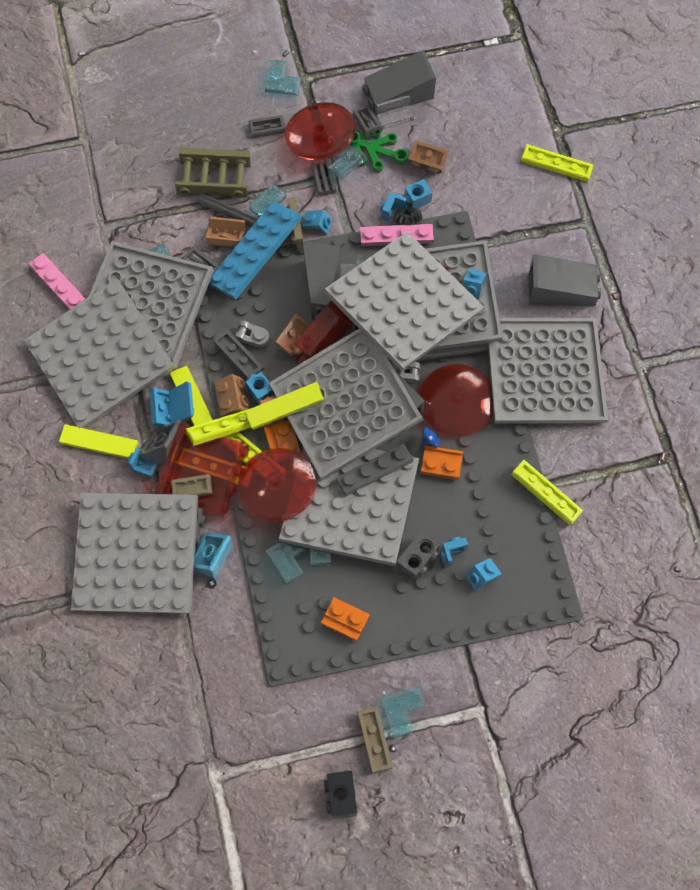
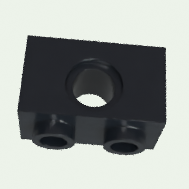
M352 770L327 773L328 779L324 780L325 793L329 792L330 801H326L327 813L332 814V819L357 816ZM337 790H343L346 793V797L343 800H337L334 797V793Z

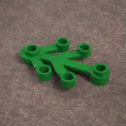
M352 130L344 137L345 144L353 148L357 156V165L361 167L367 164V156L362 153L360 146L367 149L373 162V170L377 173L383 171V162L379 160L377 153L394 159L399 165H403L408 161L407 150L398 149L393 151L381 146L387 143L395 145L397 143V135L395 133H389L387 136L380 138L381 132L378 130L376 131L378 134L369 133L368 137L365 136L364 132L359 134L357 131ZM372 137L373 139H376V140H373V141H370V142H369V141H366L365 139Z

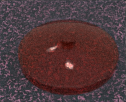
M330 102L315 103L304 107L293 115L286 126L285 138L291 152L299 158L320 161L340 154L350 145L355 135V124L351 113L345 107Z
M450 364L440 367L426 378L421 387L420 397L425 401L423 417L432 428L445 435L461 437L474 434L485 427L493 415L491 382L482 372L471 366Z
M286 448L269 449L255 455L245 464L238 479V493L242 504L253 516L265 521H285L299 515L309 506L316 492V476L310 462L300 453Z

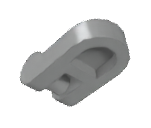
M244 320L240 321L238 326L240 329L235 334L239 342L256 347H264L268 344L270 338L266 329L252 325ZM246 331L251 332V335H245Z
M392 361L390 362L395 371L406 382L413 384L419 382L418 371L420 370V363L414 362L406 368L410 370V373H405V370L401 371Z

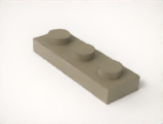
M288 198L289 206L286 207L298 212L296 198ZM299 222L293 229L294 233L291 234L293 245H297L298 251H302L304 240L301 223Z
M378 707L358 711L372 774L392 769Z

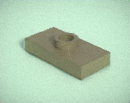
M210 474L171 480L172 494L197 495L198 497L213 494Z

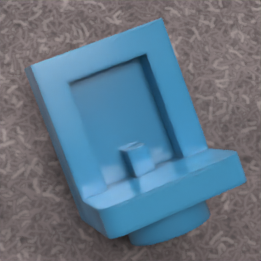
M389 193L386 202L383 201L380 208L382 219L389 221L394 207L399 209L406 208V198L400 194Z
M324 210L306 211L301 227L304 230L320 229L324 234H328L332 218Z
M469 269L463 279V286L478 300L487 273L476 269Z
M136 448L128 459L131 471L153 479L160 464L141 459L139 457L141 449Z
M454 537L449 542L443 543L440 556L442 562H446L447 567L452 565V554L467 551L468 542L466 537L461 539L460 537Z
M491 558L474 565L466 574V578L474 589L478 591L486 583L497 579L502 573Z

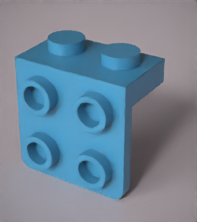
M186 381L170 391L158 388L149 390L152 425L162 427L179 419L183 423L193 417L194 408L190 382Z

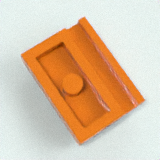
M289 420L273 424L270 427H264L275 463L301 457L296 435Z
M425 445L421 474L459 480L463 451Z
M334 597L321 621V625L357 642L370 614Z

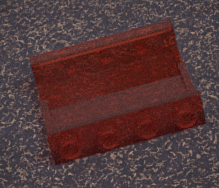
M180 422L154 494H172L171 480L210 474L213 494L198 497V508L203 509L205 513L223 518L224 514H227L229 510L230 497L236 491L235 482L237 477H240L242 474V463L249 454V445L243 440L239 442L226 437H220L193 446L186 434V429L190 428V426Z

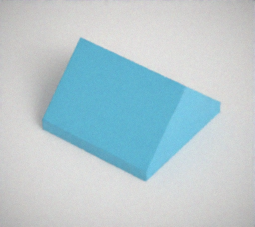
M206 532L195 551L194 570L215 579L233 546L231 537L229 535Z

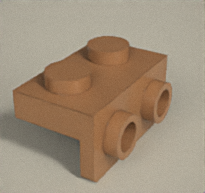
M415 140L408 160L412 166L420 168L422 165L428 167V171L434 173L442 172L449 151Z
M209 217V228L205 238L206 244L235 248L245 236L244 220Z
M296 313L274 341V344L290 357L296 354L299 355L305 348L304 343L315 335L314 329L317 325H310Z
M230 374L214 382L221 417L249 409V400L245 391L246 385L241 377Z

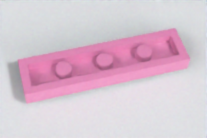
M433 225L360 227L361 246L388 245L406 232L419 244H431L434 242Z
M44 253L29 263L30 268L69 310L85 300L81 293Z

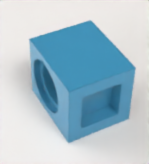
M423 179L405 187L403 197L406 198V205H410L411 209L419 208L431 203L432 191Z
M262 372L253 374L247 379L246 389L258 405H260V401L265 397L275 396L269 381ZM258 385L263 386L260 390L255 389Z

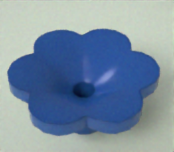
M425 427L422 431L425 438L421 443L424 446L431 444L438 448L441 441L434 431Z

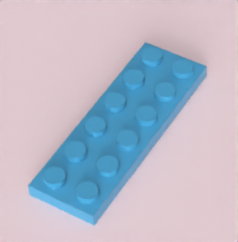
M273 201L213 273L209 286L236 300L302 219L301 214Z

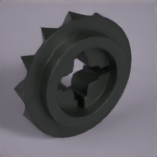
M402 208V210H397L394 213V221L400 225H415L422 220V213L417 208Z

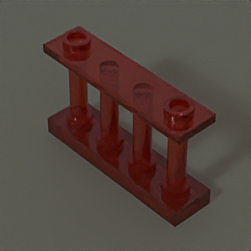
M332 300L294 343L296 347L302 350L295 360L298 365L336 343L353 323Z

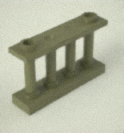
M179 148L180 163L184 164L182 182L175 181L177 194L233 196L236 198L248 197L247 185L243 184L244 167H251L250 151ZM192 164H202L200 182H189ZM209 165H219L218 183H207ZM227 166H237L235 184H225Z

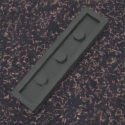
M402 444L336 477V482L344 495L347 496L413 463L414 459L406 446Z

